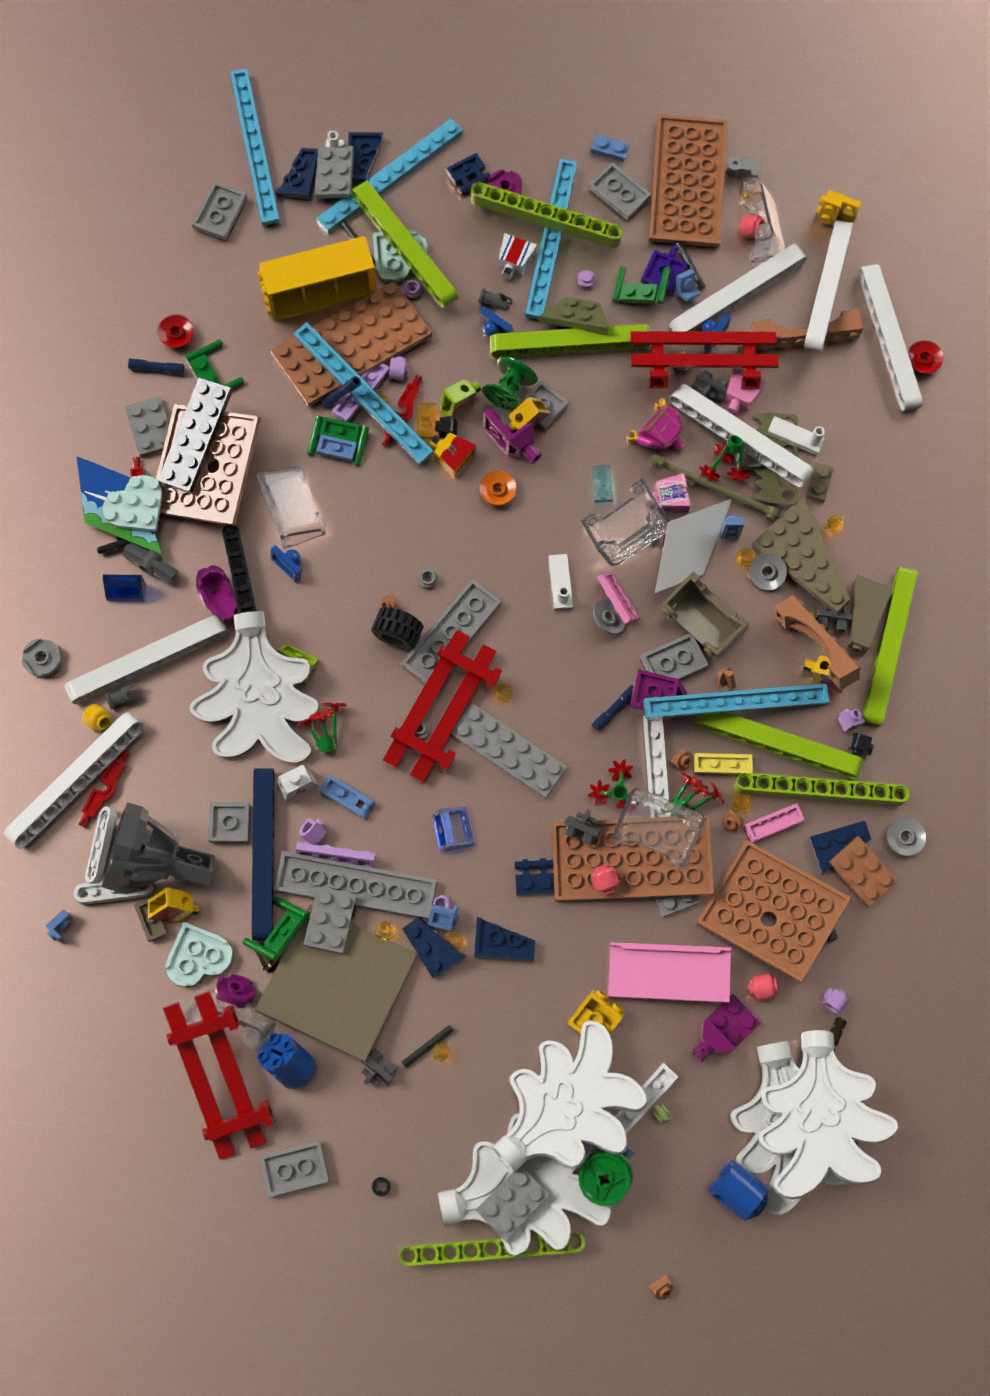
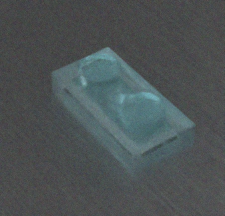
M611 465L592 466L594 503L613 502Z

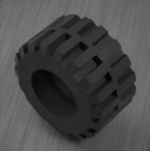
M382 607L379 609L371 632L388 645L410 650L416 647L424 625L415 616L403 610Z

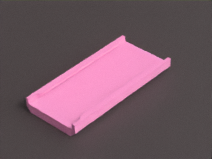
M610 943L608 997L729 1003L731 948Z

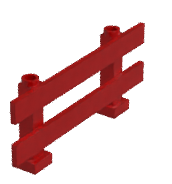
M630 331L631 345H652V354H631V367H652L649 376V388H668L669 371H664V368H744L740 383L741 389H759L761 371H757L756 368H779L778 354H755V345H777L776 332ZM663 345H742L743 354H664Z
M458 630L455 631L449 644L446 647L442 645L438 651L437 656L440 659L401 728L395 727L390 737L394 740L382 760L396 768L407 748L420 754V757L409 776L422 783L434 763L440 765V771L447 773L456 753L450 749L448 753L442 751L443 746L479 682H485V688L492 691L502 673V670L496 667L493 671L488 669L497 651L484 644L474 660L462 655L461 652L470 636ZM453 666L467 674L427 743L414 735Z
M208 991L194 996L202 1018L201 1021L187 1025L179 1002L163 1007V1011L171 1029V1032L166 1034L167 1041L170 1046L177 1045L207 1125L206 1128L202 1129L205 1141H213L220 1160L235 1154L229 1137L231 1133L244 1130L250 1149L265 1144L266 1140L260 1123L264 1122L265 1127L273 1125L275 1117L268 1099L260 1101L259 1108H253L224 1030V1028L228 1027L230 1031H233L239 1027L240 1022L233 1004L226 1006L223 1013L219 1014L211 992ZM207 1034L238 1114L225 1120L222 1119L193 1039Z

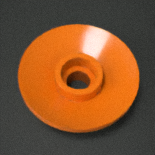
M492 471L482 478L479 486L480 494L491 505H505L516 494V482L510 474L504 471ZM495 489H500L501 492H500V493H496L494 490H495Z

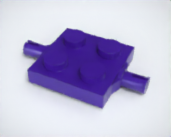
M672 245L669 253L654 250L640 282L643 284H658L660 286L663 270L665 267H669L671 271L666 293L674 295L676 291V275L683 273L687 267V262L676 257L679 247L676 246L675 248V245Z

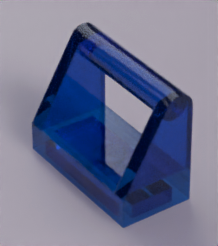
M103 574V585L107 601L145 602L146 583L142 575Z
M466 807L442 808L432 814L440 852L474 845ZM460 813L466 841L455 842L449 815Z

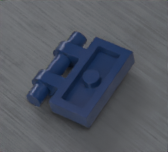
M477 153L446 168V172L454 185L463 184V186L458 188L460 194L471 192L472 185L477 182L486 184V181L491 176L489 172L484 175L482 174V171L485 170V165ZM475 175L476 179L469 182L468 178Z
M540 858V860L536 861L522 859V861L514 862L515 869H523V874L515 875L516 896L555 894L554 873H547L546 868L554 867L553 860ZM540 868V874H529V869Z

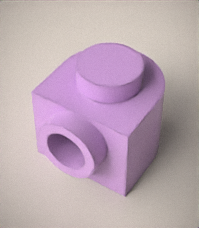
M404 357L391 358L389 379L404 381V377H408L409 366H406V359Z
M850 708L840 712V717L837 718L845 733L865 723L859 709H853L852 711Z
M308 818L301 826L299 835L313 845L318 844L327 832L324 829L326 825L318 819L313 821Z
M828 988L823 995L824 1001L822 1005L831 1012L841 1015L849 1003L848 995L840 989L832 990Z

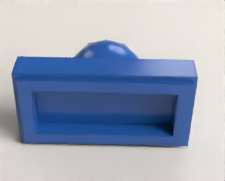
M482 307L479 311L481 317L486 320L483 325V332L487 337L499 334L500 330L504 333L514 332L511 324L487 308Z
M725 314L719 324L714 320H706L701 326V331L725 332L729 327L731 317ZM705 345L704 350L711 352L715 345Z
M273 546L270 552V559L294 582L300 580L302 569L298 567L302 560L300 553L293 549L284 553L278 546Z

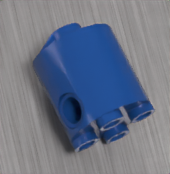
M272 1033L257 1055V1060L260 1062L261 1067L289 1089L299 1088L306 1084L312 1077L315 1069L313 1057L287 1034Z
M731 1160L722 1168L719 1173L721 1176L713 1181L708 1191L743 1221L757 1217L768 1204L769 1187L739 1163Z

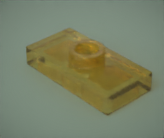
M418 402L417 435L421 439H432L435 436L437 403Z

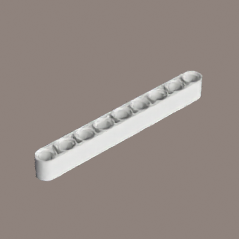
M835 220L804 343V348L821 352L823 350L852 233L853 223Z
M797 244L789 246L676 317L669 324V328L672 331L700 330L706 320H716L801 266L807 260V256Z
M879 264L860 267V281L902 411L922 407V396Z
M685 384L680 385L670 396V402L673 406L726 441H728L731 435H737L742 438V446L745 448L743 452L793 485L802 487L813 475L814 471L809 464Z
M210 616L65 684V689L73 704L81 703L227 635L229 631L221 617Z
M131 713L121 715L5 829V837L16 848L25 847L142 732L143 724Z

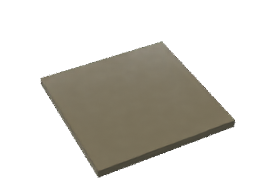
M310 904L307 909L309 917L304 920V924L289 943L255 1011L365 1063L417 957V953L352 923L349 926L343 954L304 946L313 907Z

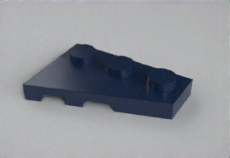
M348 132V146H353L352 182L367 181L383 140L384 132Z
M301 148L292 163V168L288 175L284 176L282 185L275 191L277 197L311 198L317 170L318 149Z
M865 821L809 837L821 875L832 867L828 862L855 837L859 836L865 844L871 840Z
M417 917L402 928L433 979L439 977L467 957L454 948L453 944L441 937L421 917Z
M477 917L474 957L534 961L535 940Z

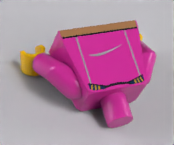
M661 398L659 399L660 405L657 403L654 405V409L657 412L639 431L640 435L637 436L635 430L630 431V435L634 437H626L628 443L634 444L637 442V444L657 450H663L671 445L678 451L684 446L685 443L678 437L684 430L680 413L670 405H666L665 399Z

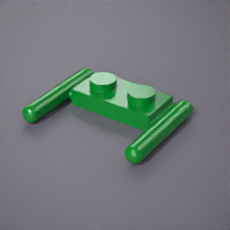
M620 266L612 301L615 303L621 301V303L656 304L657 302L658 304H663L671 269L669 267L664 268L661 283L658 286V284L623 283L626 267Z
M220 339L185 356L197 379L202 378L221 384L205 355L223 345ZM239 377L224 386L234 389L242 385L244 379Z
M316 415L307 454L310 456L314 455L318 435L348 440L358 444L353 464L359 466L369 427Z
M274 897L273 903L289 912L284 914L265 940L264 946L249 938H244L242 943L261 955L277 961L279 954L284 952L304 924V920L309 917V912L279 897Z

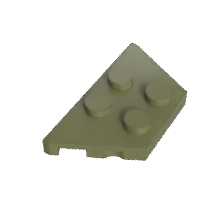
M565 297L540 315V322L608 333V325L601 304L598 302Z

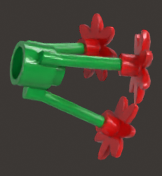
M731 435L727 443L724 442L722 446L716 444L717 451H714L713 454L718 456V458L710 467L704 465V467L699 466V469L702 471L701 475L707 476L709 481L713 479L718 482L720 475L715 473V468L719 462L725 458L728 463H731V458H735L734 455L738 453L736 469L731 467V472L726 474L732 476L731 480L738 478L740 482L744 478L749 479L750 475L748 473L750 470H743L742 456L745 449L742 446V438L737 435Z
M323 703L322 706L331 707V710L315 711V714H311L309 719H304V721H300L297 726L306 724L316 741L317 748H321V752L336 750L335 744H338L337 712L339 707H346V703ZM327 717H333L332 735H328ZM318 719L322 723L324 736H320V740L313 727V721Z
M625 759L622 760L621 764L614 760L615 768H609L608 771L615 773L612 776V780L619 778V783L613 785L611 791H607L610 785L606 784L602 787V781L598 780L597 786L590 784V788L594 792L589 793L588 797H595L594 805H596L599 800L606 804L605 797L613 796L615 799L620 800L616 808L624 806V813L628 812L629 807L637 810L634 803L639 802L640 798L634 797L635 790L630 791L628 794V790L624 786L625 777L632 778L628 771L632 770L633 766H626Z
M683 771L679 772L686 778L676 797L671 800L673 804L670 806V809L678 817L687 816L691 811L711 799L715 800L719 797L721 802L725 803L724 798L718 792V788L713 782H710L714 791L710 793L708 786L703 785L701 779L697 780V778H691L690 775ZM693 784L695 786L693 792L685 799H680L687 786ZM701 792L706 797L688 808L690 806L688 802L696 794Z

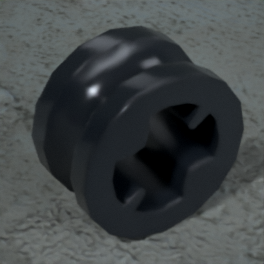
M378 1177L373 1181L372 1190L376 1195L385 1196L389 1193L391 1186L386 1178ZM378 1181L381 1183L386 1182L387 1186L385 1188L387 1189L385 1192L381 1190L376 1191L375 1187H378L376 1185Z

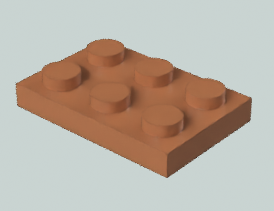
M859 836L855 837L828 862L867 907L871 906L897 882V879Z

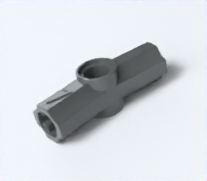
M133 543L127 544L124 548L123 557L138 565L146 574L154 575L169 585L176 579L179 570L164 562L157 553L151 550L146 551Z

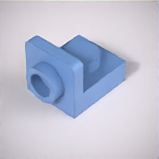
M691 269L676 275V294L685 301H691L701 296V292L695 288V272Z
M432 905L428 925L451 931L453 925L458 924L460 913H457L458 905H454L452 909Z
M63 909L46 925L49 929L47 934L54 941L58 939L60 942H63L65 940L58 931L64 930L70 924L72 917Z

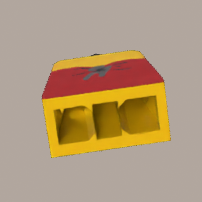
M528 397L509 415L512 422L508 426L515 433L529 421L534 427L551 413L541 399Z
M449 433L444 440L435 435L430 441V444L436 448L434 451L435 460L454 478L458 476L476 453V445L452 433Z
M820 655L817 662L809 659L806 660L803 670L813 673L814 682L827 684V687L842 692L829 678L828 666L831 664L828 657Z
M165 888L148 900V919L180 921L188 915H197L199 911V905L193 903L191 893L172 888Z

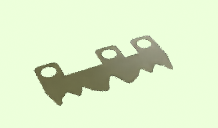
M779 413L753 415L754 418L762 423V426L757 428L756 431L781 447L790 445L767 435V431L774 416L782 420L792 418L795 423L794 425L798 426L796 415ZM790 445V446H792V447L794 448V454H793V455H795V456L797 457V456H798V447H795V446H793V445ZM764 465L753 467L754 471L762 477V479L755 481L762 490L758 494L752 495V498L768 503L792 505L797 503L798 491L796 488L779 486V475ZM786 490L792 491L794 499L791 501L785 500L782 496L783 492Z

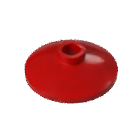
M170 315L160 322L157 334L159 340L165 346L181 348L192 340L194 328L187 317Z
M927 340L917 341L908 350L912 368L916 372L931 374L939 370L943 364V352L934 342Z

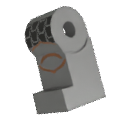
M732 157L728 160L726 173L731 178L750 179L751 184H757L761 161L743 157Z

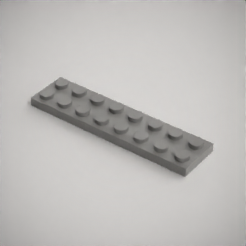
M282 851L274 891L315 898L318 886L356 895L354 906L429 919L437 880Z

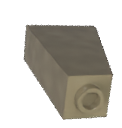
M860 575L856 576L852 584L850 614H853L849 623L848 647L852 648L856 653L866 654L893 589Z

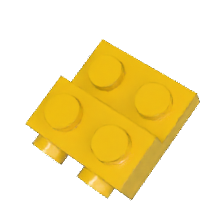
M829 189L826 196L822 195L815 214L818 215L817 220L822 221L824 224L834 226L835 220L851 222L854 225L862 202Z
M593 990L567 1023L581 1034L582 1025L585 1022H598L607 1029L610 1035L625 1014L623 1013L624 1009L615 1002L611 1004L607 1000L608 996L603 991Z

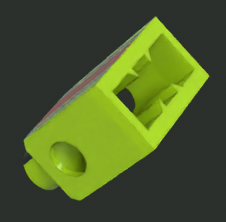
M463 379L443 390L439 410L445 416L457 418L474 404L476 394L481 391L480 385L477 382L469 384L467 380Z

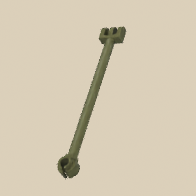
M658 455L651 457L650 464L660 470L663 468L677 475L684 473L686 479L762 511L770 521L775 522L782 513L776 507L764 505L668 463L663 457Z

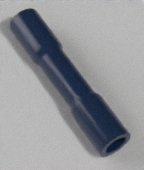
M129 358L128 369L149 370L183 375L185 369L184 364L161 363Z
M354 376L345 382L342 387L322 400L324 407L330 408L339 402L342 397L361 385V380Z
M630 685L591 724L597 732H600L631 701L633 685Z

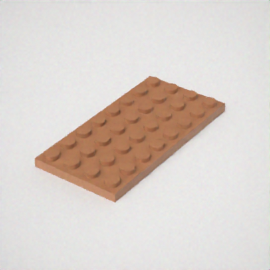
M658 114L649 229L650 242L674 244L681 242L686 245L720 247L727 120Z
M395 281L388 283L377 291L312 326L359 376L370 369L371 371L374 370L381 363L389 362L391 358H396L432 337V332ZM295 337L271 349L272 355L308 407L342 387Z
M709 815L596 820L595 824L592 825L602 830L591 845L581 841L584 831L578 829L575 837H570L564 834L566 827L564 822H552L555 901L714 895ZM609 864V866L615 867L620 883L614 888L615 892L604 895L603 891L598 892L595 890L591 874L594 872L595 867Z

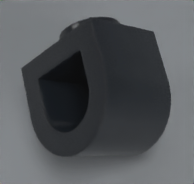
M440 417V421H436L435 432H439L441 439H444L449 433L457 435L458 421L454 417Z
M853 733L848 747L851 754L858 757L871 755L874 744H871L872 737Z

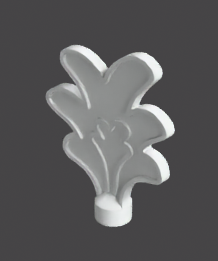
M263 611L233 615L236 631L233 643L226 651L208 658L203 664V671L206 677L214 682H219V684L211 691L196 698L190 704V712L195 717L208 722L221 721L233 716L227 728L212 743L213 752L218 756L233 757L241 755L250 750L260 740L267 751L283 761L293 763L304 761L311 755L312 748L290 727L286 719L298 722L304 721V719H309V716L315 714L314 712L319 709V703L316 699L300 692L294 687L295 684L302 683L308 678L311 669L310 663L306 659L283 656L274 650L266 636V622Z
M585 1022L582 1025L580 1047L574 1062L570 1052L564 1045L555 1041H544L539 1046L541 1075L538 1076L532 1070L520 1069L510 1076V1084L519 1099V1117L512 1130L492 1146L494 1152L513 1173L526 1160L538 1156L553 1158L570 1169L579 1168L585 1159V1148L582 1143L594 1145L611 1154H623L627 1148L625 1130L619 1120L605 1110L619 1109L640 1112L647 1106V1097L641 1086L632 1078L619 1073H609L613 1061V1047L607 1029L598 1022Z
M823 1030L803 1032L801 1034L803 1061L798 1073L788 1082L765 1088L761 1094L764 1108L771 1114L781 1115V1117L760 1132V1146L774 1155H787L796 1150L788 1166L774 1181L776 1193L783 1198L791 1200L802 1198L814 1191L823 1181L828 1169L837 1177L849 1183L870 1184L876 1182L881 1174L879 1163L864 1153L854 1141L865 1144H880L892 1138L898 1129L897 1121L894 1118L863 1104L874 1095L876 1083L871 1076L851 1071L837 1060L834 1054V1034Z
M788 1040L756 1047L762 1067L760 1089L752 1100L733 1109L730 1114L731 1122L737 1130L754 1133L750 1142L737 1155L736 1162L751 1173H762L774 1166L770 1182L767 1186L769 1187L768 1204L763 1210L773 1215H781L790 1211L801 1199L791 1200L783 1198L774 1190L775 1179L788 1166L796 1150L787 1155H774L764 1150L759 1144L760 1132L781 1117V1115L771 1114L764 1108L761 1100L762 1091L767 1087L788 1082L800 1069L791 1058ZM828 1169L821 1183L843 1185L849 1182L840 1179Z
M519 1114L511 1118L507 1134L515 1126ZM490 1142L477 1143L473 1149L472 1170L466 1182L455 1190L438 1192L444 1226L466 1220H477L488 1224L476 1209L512 1173L492 1149L494 1144ZM533 1157L526 1160L522 1167L550 1196L506 1241L502 1239V1242L510 1255L517 1256L528 1248L530 1231L532 1230L552 1249L561 1250L566 1246L570 1237V1223L562 1210L577 1214L596 1226H603L609 1219L611 1207L591 1203L583 1195L579 1187L578 1175L572 1174L575 1169L567 1168L550 1157Z

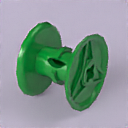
M500 357L497 359V366L504 374V377L500 378V385L486 384L483 386L482 393L497 407L513 412L522 404L520 398L516 395L517 390L520 391L521 389L520 384L526 386L534 385L538 382V377L523 362L510 357Z
M599 1149L592 1152L581 1166L578 1175L579 1187L583 1195L591 1203L599 1206H612L620 1202L627 1194L633 1180V1168L624 1154L615 1155ZM605 1174L609 1175L607 1180L603 1178Z

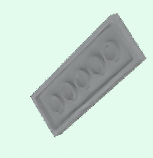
M471 579L417 643L416 647L401 662V666L426 684L440 659L437 654L441 646L446 647L449 644L456 630L470 636L466 643L467 645L500 606L502 601Z
M473 703L465 711L450 736L544 799H546L567 769L566 765Z

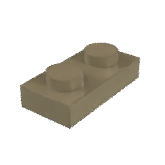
M816 462L806 498L824 503L834 467Z
M149 899L134 904L146 938L148 942H151L168 934L162 920L148 919Z

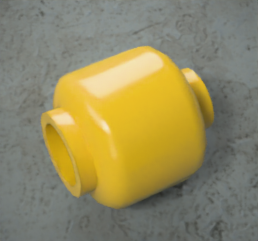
M92 704L87 707L82 716L83 723L95 732H102L107 729L112 720L111 713L99 704Z

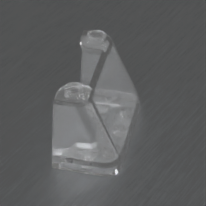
M743 178L737 199L738 208H746L749 215H760L766 223L759 225L755 230L756 241L753 251L749 254L751 263L767 261L785 250L775 202L759 178Z
M300 466L261 471L255 474L284 550L326 534L325 527H327L324 516L320 517L305 480L308 477L304 468L301 469Z
M643 478L631 486L630 493L633 497L607 516L602 518L599 514L595 513L590 514L581 521L597 551L611 566L622 564L667 532L668 522L671 520Z
M634 788L627 797L612 838L624 846L635 842L668 856L673 867L686 869L707 818L698 812L655 794Z
M215 990L205 991L211 992L219 1014L223 1013L226 1006L232 1005L225 1001L217 1000ZM196 1001L188 1007L184 1015L189 1025L202 1020ZM246 1004V1007L243 1009L233 1005L240 1022L239 1025L246 1027L242 1037L243 1042L246 1046L252 1048L254 1052L259 1053L268 1037L274 1032L276 1021L256 1012V1007Z

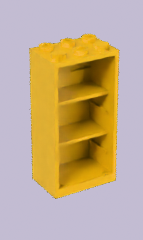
M365 236L260 262V270L257 271L268 315H272L273 321L364 298L377 291L375 266Z

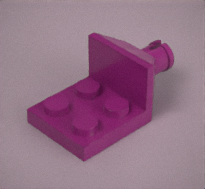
M490 408L483 411V428L508 456L521 457L525 455L531 464L541 458L542 453L534 445L535 438L530 421L513 433L508 425H504L501 422L500 416L495 411L492 412Z
M638 669L630 707L645 711L643 704L645 698L687 695V691L679 679ZM663 717V723H666L674 719L675 717Z
M732 994L729 1003H722L701 1023V1041L691 1050V1053L696 1056L702 1050L703 1052L696 1058L701 1063L712 1053L729 1054L761 1022Z

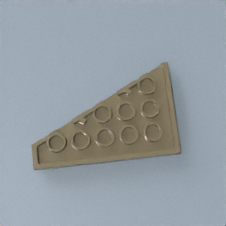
M801 496L796 504L792 505L752 543V547L761 554L774 553L780 556L786 564L787 575L837 615L850 603V598L806 500Z

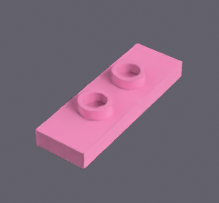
M613 572L600 574L597 578L625 624L637 622L640 617Z
M798 803L749 822L744 825L750 841L755 843L801 824L806 820Z

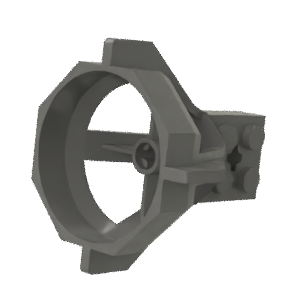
M127 802L118 825L102 887L127 893L158 880L168 879L169 875L178 880L192 881L196 885L209 886L213 874L215 855L178 846L179 836H176L149 816V811L143 806ZM147 824L153 828L152 832L146 829ZM144 844L145 849L143 852V856H138L141 849V845Z

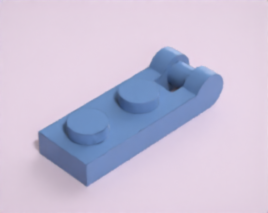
M330 774L319 790L320 793L366 820L370 808H373L376 804L370 798ZM359 801L364 803L361 809L357 807Z

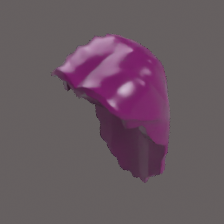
M216 565L198 570L196 576L197 592L206 608L212 615L221 617L222 620L230 621L238 605L229 578L224 570Z

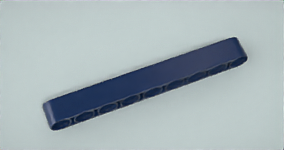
M254 768L252 941L266 940L273 931L274 768Z

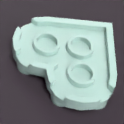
M408 230L427 254L426 239L417 234L416 231ZM381 232L373 233L375 267L381 281L400 282L407 280L411 269Z
M147 475L133 476L129 479V483L124 491L110 492L103 504L105 519L117 528L157 532L163 498V490L158 480Z
M184 922L167 958V975L178 986L194 987L202 980L204 975H222L232 963L233 949L222 937Z

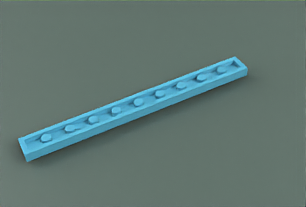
M248 70L230 71L262 226L280 223Z
M452 118L367 181L381 195L463 134V130ZM351 192V197H344L318 216L316 220L327 233H330L362 208L356 202Z
M560 159L550 204L564 209L568 208L577 167L576 161ZM544 228L525 317L540 320V315L545 312L562 232Z
M307 322L293 333V336L342 386L354 376L361 380V385L349 394L419 465L433 454V450Z
M827 684L654 697L643 700L646 719L820 705L830 702Z

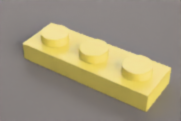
M694 753V774L739 775L741 773H753L752 754Z

